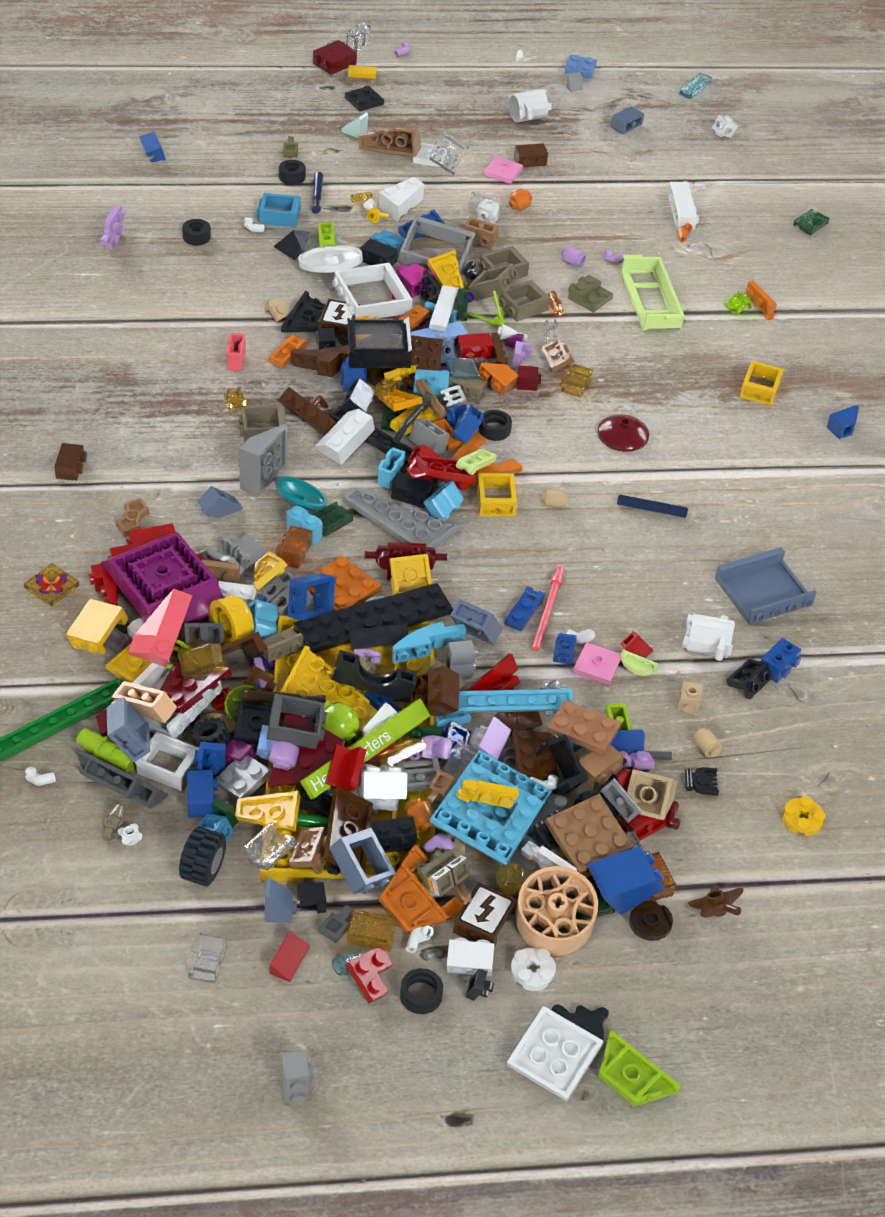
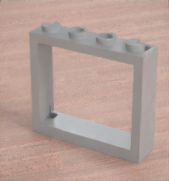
M415 215L400 249L398 263L407 266L418 264L431 271L427 265V260L431 259L430 257L408 251L415 234L420 233L466 247L459 263V273L461 276L474 243L475 233Z

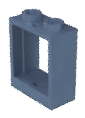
M461 599L458 600L450 615L456 625L464 623L467 634L492 645L495 644L503 629L492 613Z
M124 697L107 707V734L111 740L133 762L151 752L149 723Z
M372 828L342 837L329 847L353 894L361 891L363 894H366L375 889V886L382 888L389 884V879L396 874ZM362 847L376 873L375 876L366 877L352 851L353 848Z

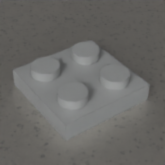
M247 755L241 762L234 760L216 778H218V786L238 800V798L250 797L270 778L271 771Z

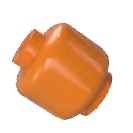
M519 189L510 195L509 205L512 209L522 211L531 205L532 196L528 190Z
M420 798L407 805L405 817L413 816L416 830L425 832L433 827L429 821L435 812L428 801H422Z

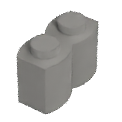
M472 640L449 642L447 646L446 667L458 673L460 678L472 677L473 671L476 670L475 657H478L477 646L473 645Z

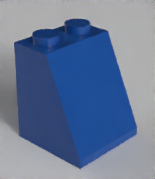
M640 846L588 864L603 899L621 915L665 889L662 882L664 877L658 868L655 869L653 865L656 862L650 851L645 852Z

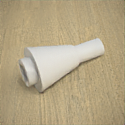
M505 324L499 326L497 330L500 340H508L513 335L523 334ZM524 334V341L527 340V334Z

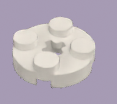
M526 948L515 953L510 971L512 979L516 983L518 982L523 985L524 989L539 991L548 987V984L553 981L556 965L548 950L543 948ZM530 966H535L538 969L534 973L531 969L527 968H529Z

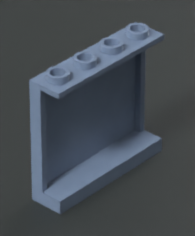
M782 547L722 564L717 568L715 580L748 624L761 622L771 617H777L784 613L809 607L814 603L816 590L808 592L783 561L785 551Z

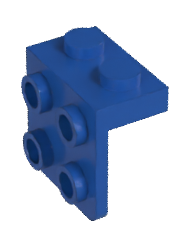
M642 729L618 731L610 745L618 751L627 752L628 755L629 753L644 751L645 733ZM627 767L624 769H629L630 771H632L633 767ZM649 769L641 770L643 772L649 773ZM612 775V776H611L610 778H608V779H609V780H613L614 778L616 779V775Z

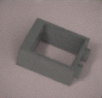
M275 693L266 739L290 742L294 745L316 749L318 741H323L325 729L321 728L322 724H325L327 712H324L325 703ZM280 712L315 718L313 733L278 726Z

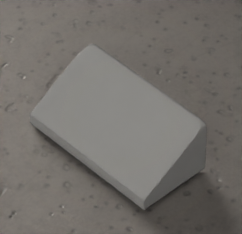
M615 778L600 790L627 823L642 812L640 807Z

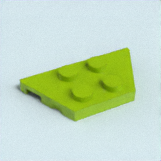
M613 1030L610 1031L598 1076L599 1079L634 1107L680 1092L682 1086Z

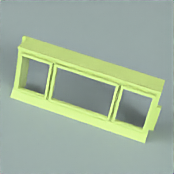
M623 255L621 275L643 332L647 329L679 328L681 330L685 315L661 257ZM653 273L656 282L634 283L631 274ZM636 288H659L667 310H644Z

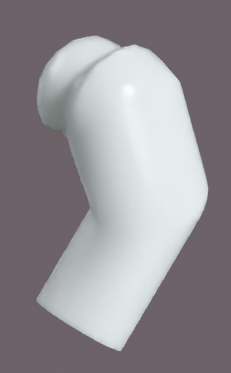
M252 218L244 219V227L249 231L264 233V225L253 224Z
M569 629L566 633L576 635V643L585 644L595 638V632L591 629H586L579 633Z
M35 767L25 769L26 780L36 786L56 782L54 772L41 775L36 773Z
M426 925L412 930L406 945V951L415 953L419 943L427 941L433 936V928Z

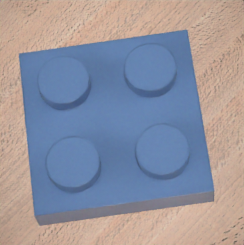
M570 55L564 74L581 72V77L592 79L597 60L591 57L585 58L578 55Z

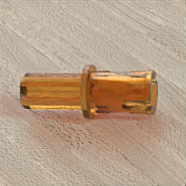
M550 291L552 296L550 293L547 294L550 297L549 306L553 309L556 316H561L564 311L562 301L558 298L555 291Z

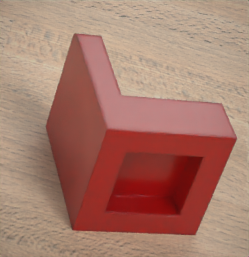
M632 631L620 643L626 651L646 658L653 651L635 631Z

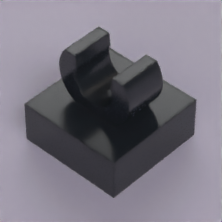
M478 969L469 979L466 998L474 1001L479 995L487 998L488 993L493 992L494 983L485 980L486 971Z

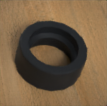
M488 410L483 413L482 423L478 427L479 433L483 437L492 441H501L510 436L512 419L509 414L501 410ZM495 422L502 424L504 427L493 428L487 424Z
M418 968L405 974L401 981L400 1000L408 1011L415 1014L431 1013L442 1002L443 983L435 972L429 969ZM415 983H426L434 988L435 994L430 999L418 1000L408 993V988Z

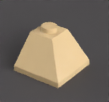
M633 769L627 793L642 810L639 813L640 815L664 820L673 803L678 781Z

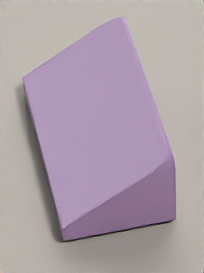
M493 717L479 745L478 751L487 753L498 760L511 733V729Z

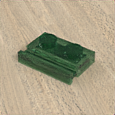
M811 209L794 220L793 226L797 225L799 229L812 235L827 225L830 218L819 212L815 213L813 212L814 209Z
M337 501L312 514L322 521V535L325 537L353 521V515L343 506H339Z

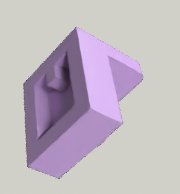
M516 341L512 367H518L520 361H523L524 358H531L532 343Z

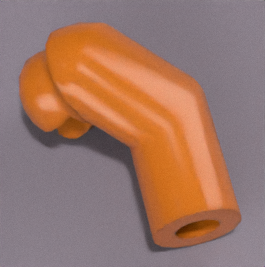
M687 223L678 229L677 233L680 242L687 240L686 235L690 234L693 229L691 224Z

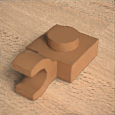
M438 770L430 784L429 789L432 792L426 799L432 808L436 810L442 803L443 796H447L458 780L441 770Z

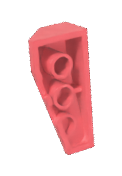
M173 589L135 633L128 654L166 668L192 595Z

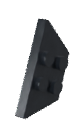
M304 291L282 324L281 332H317L319 319L326 304L321 303L317 298H311L309 292Z

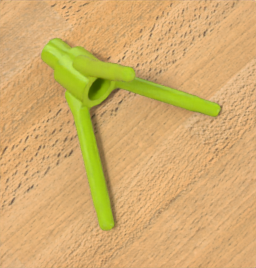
M493 291L498 315L494 320L471 312L468 314L497 327L502 326V324L507 325L504 319V309L500 310L496 291Z

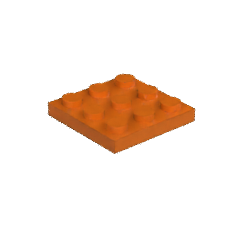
M343 555L314 573L335 576L333 611L362 604L368 598L381 591V584ZM315 585L308 586L307 590L314 597Z

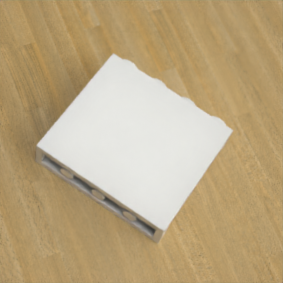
M152 663L133 684L160 690L171 668L166 669L163 666ZM190 672L184 677V679L202 681L206 679ZM218 681L219 686L214 690L208 689L202 694L204 698L185 713H173L166 723L144 718L149 723V732L154 734L160 732L176 738L220 694L222 690L221 682Z

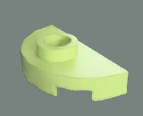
M626 650L621 652L623 665L636 675H651L659 665Z

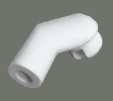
M550 775L548 780L545 781L530 777V779L550 790L558 787L559 778L555 775Z

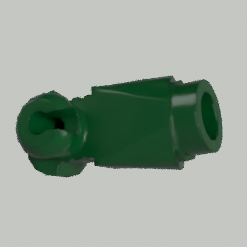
M436 725L419 729L414 727L409 731V739L415 743L425 736L436 735L442 737V727H437Z

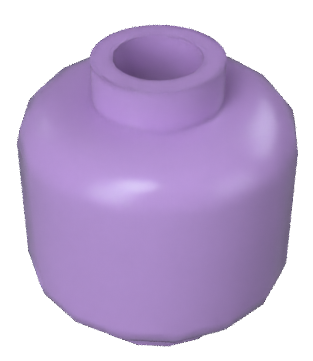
M276 741L272 745L269 760L274 768L289 770L296 765L299 748L290 742Z

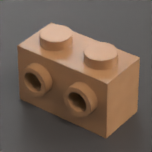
M469 217L464 224V230L475 233L473 244L484 248H493L497 242L499 225Z
M612 745L609 746L605 755L591 751L579 760L588 778L584 783L592 790L599 785H604L608 778L622 770L624 755Z

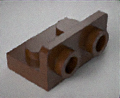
M539 711L498 712L494 715L511 731L512 728L529 730L543 725Z

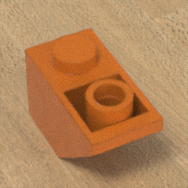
M493 363L480 364L477 373L482 380L487 381L492 389L501 396L516 384L519 376L506 364Z

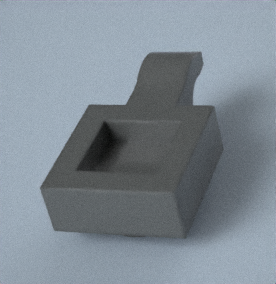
M345 905L338 915L332 912L318 927V932L334 943H337L349 930V922L354 917L351 913L354 909Z

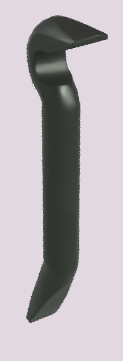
M425 391L422 404H419L402 423L393 442L399 443L407 428L422 411L429 407L432 393Z

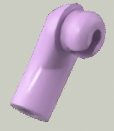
M408 41L402 42V48L394 51L396 57L406 55L409 52L410 46Z
M354 649V654L359 655L360 659L371 658L370 662L372 665L381 663L380 657L382 656L380 652L372 649Z
M437 834L424 844V848L428 853L433 852L438 847L444 848L446 851L448 849L452 850L455 846L451 838L443 834Z

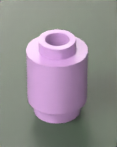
M571 246L565 248L562 252L563 261L576 267L583 266L586 261L584 252Z

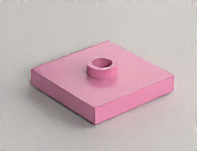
M496 156L484 170V175L511 184L523 170V165Z
M586 642L574 666L573 673L610 685L621 662V654Z

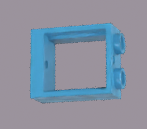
M264 193L263 198L259 200V208H257L259 224L297 227L301 210V197ZM266 207L291 210V212L266 209Z

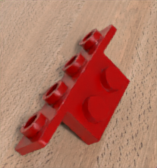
M513 654L506 655L466 691L514 690L520 683L518 676L513 675L518 670Z

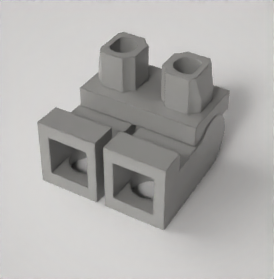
M284 571L280 576L275 577L259 590L269 603L276 605L277 612L281 616H288L289 582L291 578H296L290 571ZM308 590L306 608L313 602L311 600L313 596Z

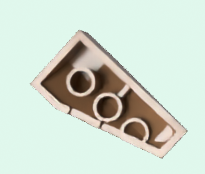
M404 127L360 134L359 149L416 157L421 149V135L416 129Z

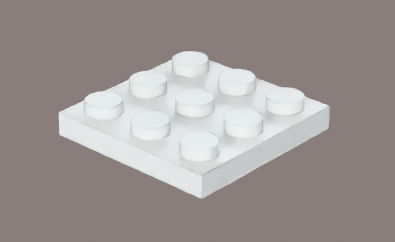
M543 1006L507 1061V1066L563 1100L568 1101L602 1047L603 1040Z

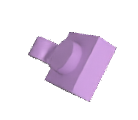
M619 751L625 758L622 769L627 767L638 768L639 770L654 769L655 761L649 752L638 751L628 755L625 751Z

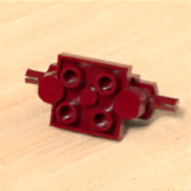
M388 542L387 546H378L376 551H365L364 559H376L377 566L387 570V580H391L390 558L428 554L430 570H432L436 561H447V553H436L435 548L426 547V543Z

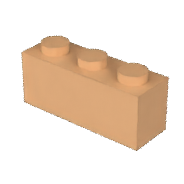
M125 681L112 696L115 701L124 697L142 717L166 723L177 708L166 692Z

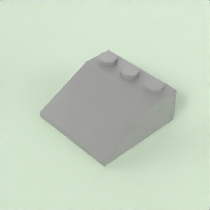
M286 424L250 437L244 444L240 445L238 450L240 456V489L259 497L287 466Z

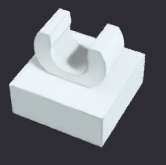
M481 725L480 728H475L469 741L470 748L478 750L488 727Z

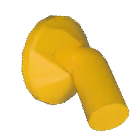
M370 208L367 212V218L373 224L378 223L380 218L388 219L389 213L380 212L378 208Z

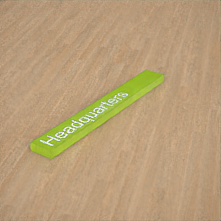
M417 699L352 744L348 749L352 750L357 747L366 749L365 763L430 717V714L422 700ZM331 760L300 781L310 799L316 798L331 787L325 784Z

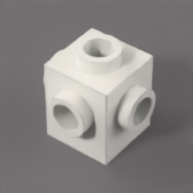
M719 115L712 126L716 131V135L729 138L733 136L738 127L728 115H725V117Z
M485 199L477 207V219L494 224L500 215L499 204Z

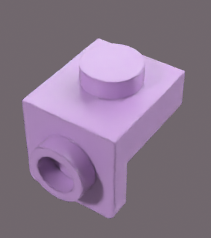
M436 735L425 736L421 743L422 757L449 759L452 739Z

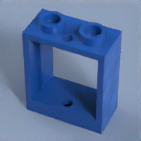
M317 573L291 578L289 582L288 617L303 621L333 612L335 576ZM315 585L314 608L306 610L307 587Z

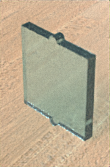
M446 358L445 361L453 379L467 380L480 378L472 358Z

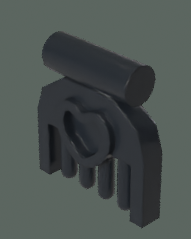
M701 767L697 768L694 772L690 768L684 770L686 791H693L695 789L697 793L703 795L718 796V787H714L718 783L710 782L718 780L717 778H711L717 777V768Z

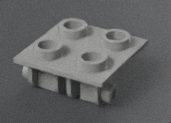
M248 534L235 541H232L231 538H224L222 540L223 547L217 550L222 555L232 556L244 570L255 565L259 559L268 553Z

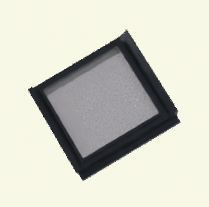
M409 317L405 320H350V318H347L349 368H411L412 344Z

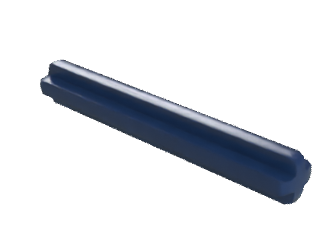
M621 494L617 499L618 505L683 518H686L688 513L687 507Z

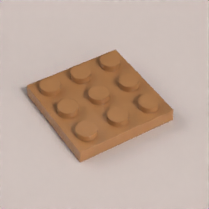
M600 794L545 820V824L569 863L577 868V872L580 874L589 871L588 864L633 848V845Z

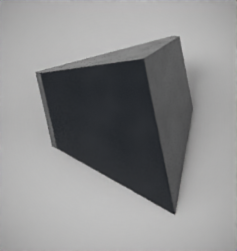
M293 230L278 242L274 248L294 260L304 252L311 233L309 231Z

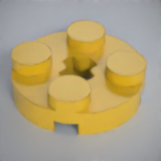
M802 796L801 798L790 800L785 805L782 819L784 825L795 834L800 832L805 833L804 836H812L821 830L826 814L812 798ZM801 814L807 816V819L804 817L800 818L799 816Z

